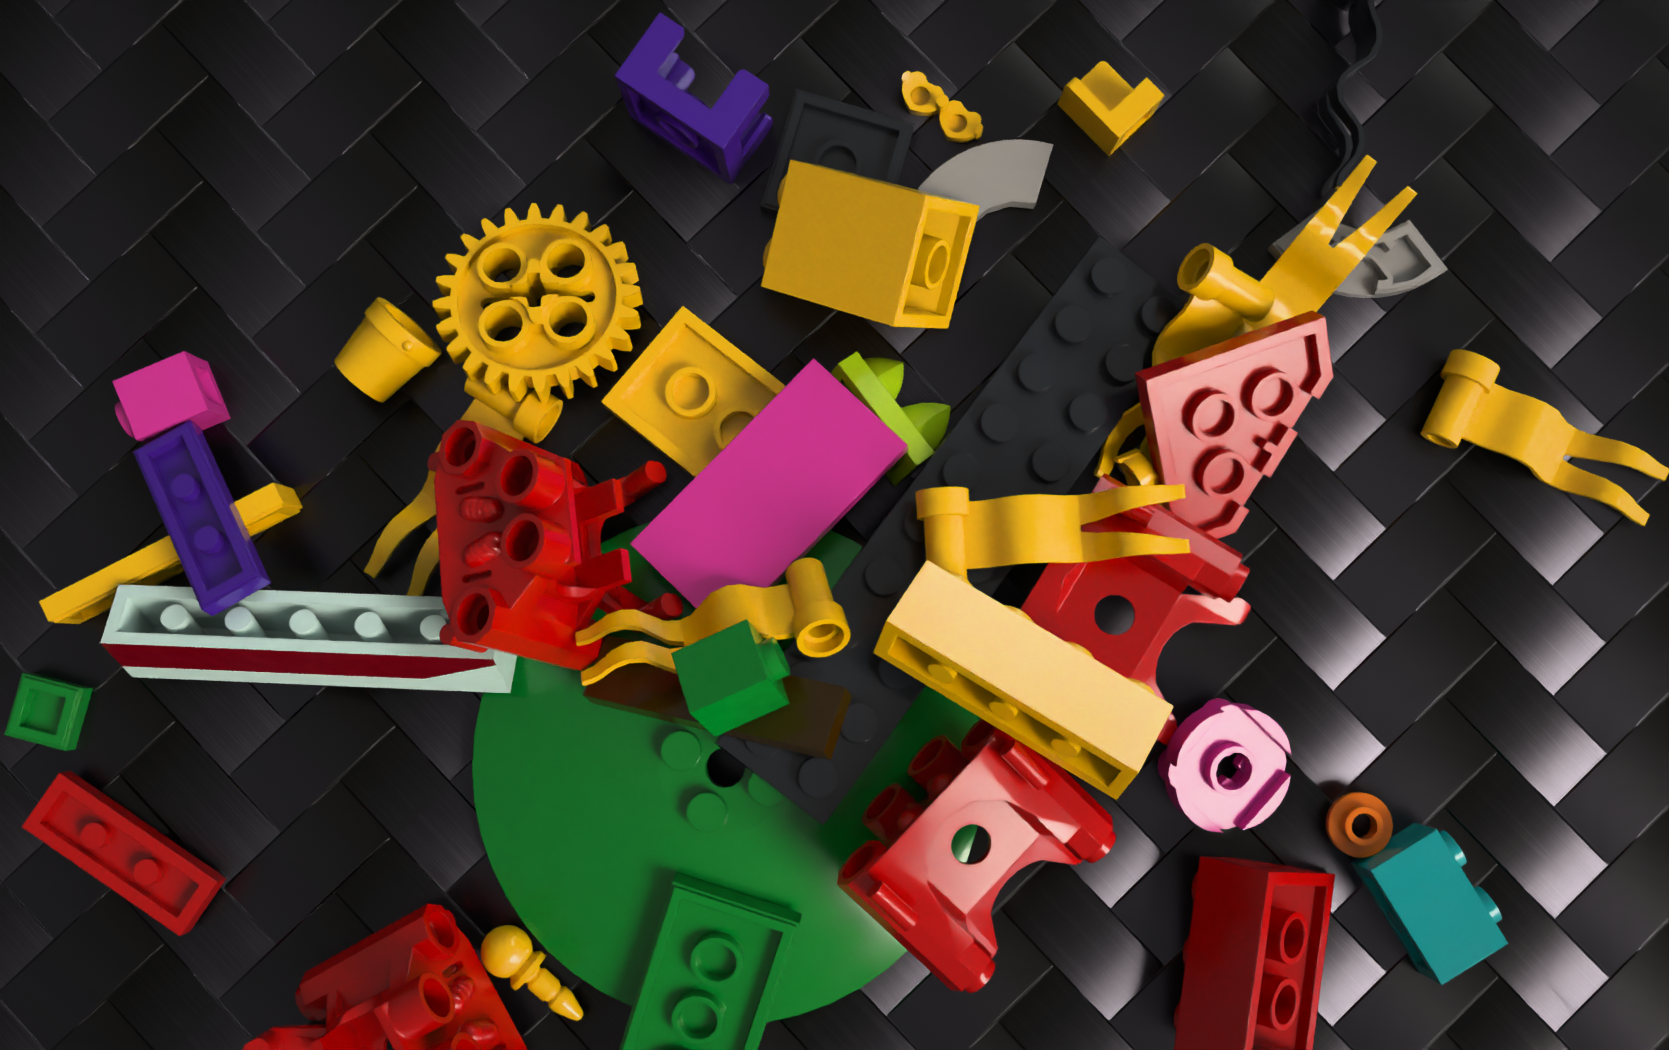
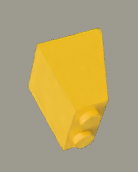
M790 159L787 175L782 179L778 189L779 210L773 236L768 241L763 254L765 270L761 287L893 327L948 329L980 206Z

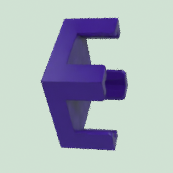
M660 12L615 74V79L629 115L657 136L732 185L773 127L772 117L764 112L762 115L758 113L769 97V85L747 70H739L715 105L710 109L701 99L687 91L695 79V73L674 52L685 36L683 27Z

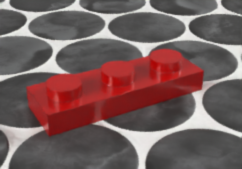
M72 771L59 772L22 825V828L178 936L191 931L226 880V877Z

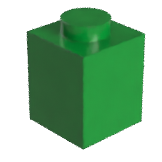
M747 619L671 653L689 713L714 737L790 704L781 680L790 675V669L780 645L774 637L764 640Z

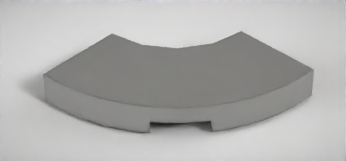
M1019 139L990 142L973 147L942 164L931 173L918 190L979 205L980 208L976 222L987 213L1007 207L1034 209L1053 144Z
M1319 210L1267 248L1276 260L1282 256ZM1408 220L1386 230L1332 294L1355 298H1381L1397 295L1431 281L1448 269L1411 221ZM1339 224L1328 245L1334 248L1357 229Z

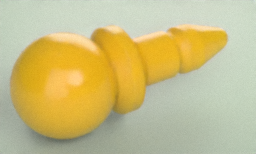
M502 925L486 935L481 945L480 955L482 963L488 972L500 978H510V987L515 991L526 983L528 989L541 1001L548 1002V1007L555 1013L574 1021L582 1019L583 1010L572 991L566 986H561L560 981L546 968L540 967L546 954L542 951H533L530 937L524 930L513 925Z

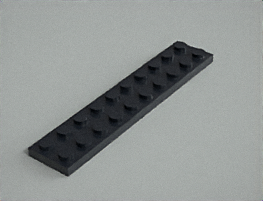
M1099 236L1084 253L936 449L935 453L930 457L831 588L833 599L842 606L850 628L851 636L847 645L833 655L816 658L803 654L798 649L794 637L783 653L790 669V675L846 687L852 695L831 760L723 734L719 736L714 744L816 822L824 825L926 686L873 653L886 620L926 562L924 521L917 520L915 492L936 487H965L969 489V502L1017 495L1042 494L1065 496L1121 420L1123 413L1129 409L1139 395L1135 373L1152 367V352L1158 336L1164 327L1183 309L1186 303ZM1014 565L968 569V581L974 588L991 597Z

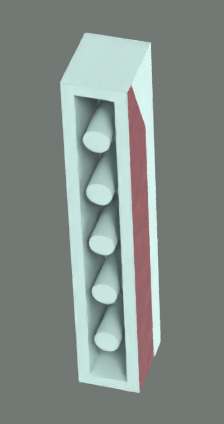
M119 584L100 642L132 677L491 693H511L517 659L515 655L491 649L484 653H478L443 644L439 638L440 630L445 624H450V619L442 602V597L258 590L220 613L211 616L201 610L192 587Z

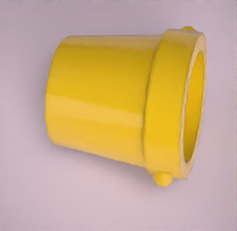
M377 297L366 309V316L335 358L334 363L341 373L362 392L379 402H385L422 368L429 367L441 354V349L409 316L387 300Z

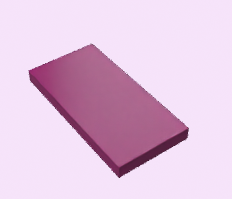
M813 358L630 544L695 608L711 592L726 585L743 584L762 588L775 587L785 577V572L789 565L796 560L802 559L908 451V445Z

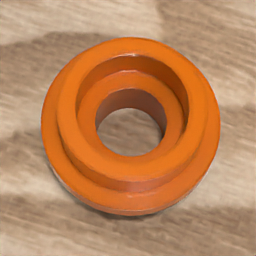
M1351 792L1339 797L1331 805L1326 817V830L1329 839L1338 850L1353 857L1365 858L1373 856L1385 848L1392 835L1393 822L1388 808L1380 799L1363 792ZM1365 813L1370 819V830L1366 835L1357 837L1352 831V822L1357 815Z

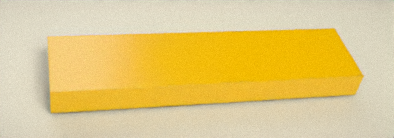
M271 483L235 501V505L250 537L301 512L300 509L303 508L294 488L277 483ZM168 535L39 601L48 622L81 624L111 609L119 584L156 586L183 572L184 568Z

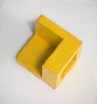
M1101 61L1081 80L1074 77L1065 85L1058 105L1110 156L1154 114L1164 94L1147 77L1133 89L1107 62Z

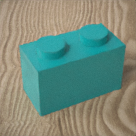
M1413 823L1392 836L1385 848L1379 853L1370 857L1357 858L1351 864L1418 972L1443 985L1509 943L1496 924L1502 920L1498 907L1481 887L1476 886L1474 888L1462 870L1461 867L1467 863V860L1456 841L1444 830L1438 832L1435 828Z

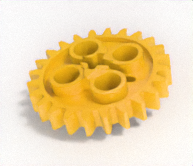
M531 203L527 219L521 221L518 220L511 208L505 209V225L497 228L488 219H482L481 224L486 236L479 241L470 235L463 234L461 240L468 253L465 256L447 253L445 256L451 271L455 275L437 276L435 280L441 293L446 296L433 301V307L438 317L444 319L436 325V328L443 342H451L446 349L455 364L465 362L462 368L471 382L485 375L484 383L492 395L497 394L508 383L509 391L514 401L519 403L525 396L528 387L535 388L541 403H547L550 389L553 386L559 385L568 399L573 398L574 395L573 380L581 378L592 388L598 386L593 369L600 365L607 370L615 372L618 367L611 350L617 349L630 352L633 347L630 336L625 330L639 329L641 327L639 313L633 309L643 304L640 287L633 285L639 281L635 263H625L628 260V254L623 241L611 244L612 238L609 227L606 224L597 227L591 232L588 214L584 211L577 215L571 223H568L563 205L557 204L549 219L542 218L536 203ZM576 265L583 267L573 277L561 278L556 276L560 270L567 266ZM510 269L519 271L517 276L510 281L503 283L494 282L497 275L503 271ZM591 296L595 297L592 302H586ZM537 299H541V306L536 307ZM491 302H493L492 304H490L489 306H487L485 309H483V306H484L486 303H491ZM579 322L586 325L575 336L563 337L558 335L560 329L566 324ZM511 326L521 328L519 334L512 340L505 342L494 340L497 334L504 328Z

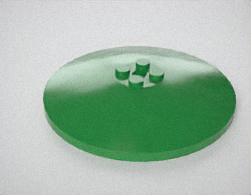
M651 522L631 528L601 543L602 554L618 548L629 551L632 582L622 585L623 588L638 596L647 604L665 593L676 594L682 601L683 611L673 620H681L696 610L630 544ZM830 530L803 558H815L823 564L831 589L862 549V546ZM784 577L776 586L787 584L786 577ZM597 607L592 619H595L597 622L606 616L607 613ZM624 629L607 634L633 641H644L669 649L685 647L669 645L646 633H635L632 630ZM794 637L777 640L783 652ZM517 656L511 693H483L474 733L472 760L474 803L477 819L491 867L507 899L530 932L550 954L573 974L600 992L633 1007L676 872L802 913L800 925L767 1022L798 1016L835 1002L863 987L887 970L908 951L837 885L838 872L849 856L865 842L879 840L884 845L862 823L863 813L875 796L887 786L898 783L920 803L927 793L907 773L908 766L913 757L927 742L939 735H945L961 751V741L973 724L980 719V717L926 685L826 823L821 825L746 767L744 775L739 782L728 786L716 783L708 773L707 763L710 755L717 749H721L714 744L719 736L714 737L706 730L591 703L583 696L586 686L582 685L580 673L582 671L566 669ZM970 824L963 826L953 836L951 850L957 860L967 862L978 825Z

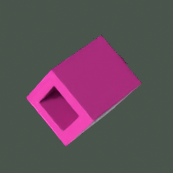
M185 351L112 381L120 399L115 404L117 418L125 432L129 436L135 437L137 441L149 443L188 420L194 422L201 430H205L231 419L208 362Z

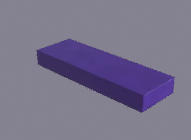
M188 420L133 451L201 610L214 616L271 583L199 426Z

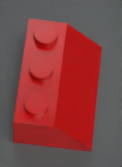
M1200 856L1198 872L1193 879L1191 889L1194 904L1190 934L1183 948L1185 970L1181 1000L1174 1013V1027L1176 1030L1174 1050H1313L1335 881L1334 873L1235 857Z

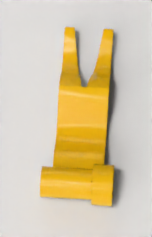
M1367 154L1343 182L1342 186L1338 188L1261 279L1260 282L1273 289L1275 293V301L1271 311L1264 319L1256 323L1243 318L1232 338L1311 310L1317 312L1418 193L1407 186L1337 246L1332 248L1328 245L1349 206L1377 163Z
M1202 243L1196 246L1184 258L1177 276L1179 288L1191 296L1183 309L1164 327L1158 336L1152 352V367L1231 339L1243 318L1252 323L1261 321L1268 315L1274 305L1275 293L1273 289L1234 267L1232 258L1211 244ZM1140 402L1123 413L1121 420L1102 444L1094 476L1101 478L1104 473L1108 475L1111 473L1115 464L1112 458L1118 455V451L1126 437L1137 427L1144 424ZM1146 435L1139 450L1152 465Z
M1454 349L1450 352L1440 374L1444 383L1420 433L1425 439L1443 447L1457 448L1462 438L1482 448L1506 455L1527 466L1533 475L1545 484L1561 491L1605 503L1620 511L1631 521L1645 526L1650 514L1644 511L1625 490L1606 478L1571 465L1564 461L1563 457L1567 455L1581 459L1611 462L1636 469L1661 481L1666 480L1669 468L1660 464L1648 453L1635 446L1576 429L1567 423L1557 409L1543 401L1495 384L1494 382L1500 367L1492 360L1467 350Z
M485 375L474 382L467 378L464 391L475 399L460 420L476 421L522 441L526 437L536 444L549 434L561 414L563 401L550 394L547 403H541L536 390L528 387L525 396L519 403L514 401L509 391L508 383L497 394L492 395L484 383ZM441 442L435 452H439ZM429 470L427 480L421 492L383 530L370 561L364 569L366 574L375 579L400 543L412 531L436 516L434 489L436 472ZM437 528L426 540L418 555L406 596H423L431 575L440 562Z
M1185 484L1128 486L1082 495H1017L970 502L969 489L965 487H936L915 492L917 520L924 521L926 560L944 570L955 571L967 580L968 569L1028 563H1085L1136 555L1190 553L1189 539L1127 532H1081L1082 525L1096 522L1123 511L1185 499Z
M802 558L794 561L785 572L787 584L766 588L743 584L726 585L711 592L691 615L681 620L664 621L636 609L618 610L607 614L589 628L576 632L575 640L577 646L591 644L611 632L625 629L641 631L669 645L686 647L747 619L763 638L769 639L774 637L776 640L795 637L797 647L803 654L820 658L833 655L842 650L849 642L851 632L842 606L833 599L823 564L815 558ZM644 641L625 643L611 650L594 666L580 673L582 685L586 686L595 683L614 669L629 663H648L677 674L671 653L684 647L669 649Z

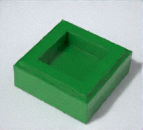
M22 673L4 735L64 751L75 750L93 688L36 673Z

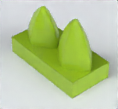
M856 351L837 364L830 374L908 445V451L885 473L895 487L911 476L935 453L934 450L946 433L951 407L939 403H918L900 408L895 399L902 387L904 378L903 362L881 357L863 359Z

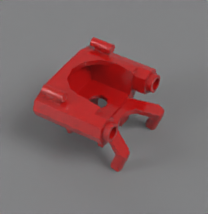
M457 420L443 434L439 452L432 453L427 463L429 470L436 472L434 489L442 602L450 619V624H445L440 630L439 638L443 644L478 653H484L491 649L566 669L584 671L596 662L604 642V637L591 644L577 646L575 633L587 629L596 623L592 616L597 607L607 614L618 610L636 609L664 621L673 620L682 613L683 604L676 594L665 593L647 604V602L622 587V585L632 582L628 550L618 548L602 554L601 530L605 519L624 512V507L634 503L666 480V469L660 462L648 461L628 476L618 480L612 478L589 487L579 464L476 421ZM632 630L635 633H643L641 631Z
M1104 473L1092 493L1128 486ZM1153 504L1123 511L1096 522L1082 525L1081 532H1127L1189 539L1190 553L1136 555L1085 563H1048L1035 586L1030 590L1029 596L1020 610L1026 613L1033 623L1056 637L1084 647L1092 654L1095 660L1126 678H1133L1145 683L1154 691L1156 696L1165 701L1156 685V667L1158 657L1164 645L1175 632L1190 623L1242 624L1250 612L1251 605L1242 598L1235 596L1246 580L1250 569L1240 563L1243 556L1242 553L1164 507ZM1189 585L1204 595L1182 594V592ZM1111 595L1125 598L1131 604L1134 611V620L1131 627L1126 632L1118 635H1111L1102 631L1097 626L1094 618L1097 603L1104 597ZM1172 712L1156 739L1157 742L1166 746L1178 728L1176 725L1177 721Z
M979 719L974 723L961 741V751L945 735H939L927 742L916 753L908 766L907 773L927 793L920 803L898 783L887 786L875 796L863 813L862 823L884 845L879 840L865 842L849 856L839 870L837 885L942 983L950 990H965L967 993H974L981 989L994 973L995 962L992 958L996 955L998 946L991 911L1000 889L1007 880L1018 870L1040 860L1072 865L1080 864L1083 860L1088 863H1094L1103 858L1116 841L1112 816L1061 766L983 719ZM970 824L983 827L989 838L985 854L973 862L957 860L951 850V842L955 833L963 826Z
M430 903L305 972L295 992L296 1004L300 1012L307 1019L326 1021V1024L273 1026L256 1036L243 1047V1050H387L389 1039L394 1050H528L471 942L457 927L454 915L451 911L445 910L442 905Z

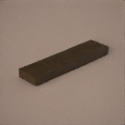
M606 635L595 664L611 650L625 643L635 641ZM629 663L618 667L599 681L586 685L583 696L593 704L708 731L689 713L678 674L648 663ZM789 675L781 680L790 704L723 733V735L831 760L852 695L846 687Z

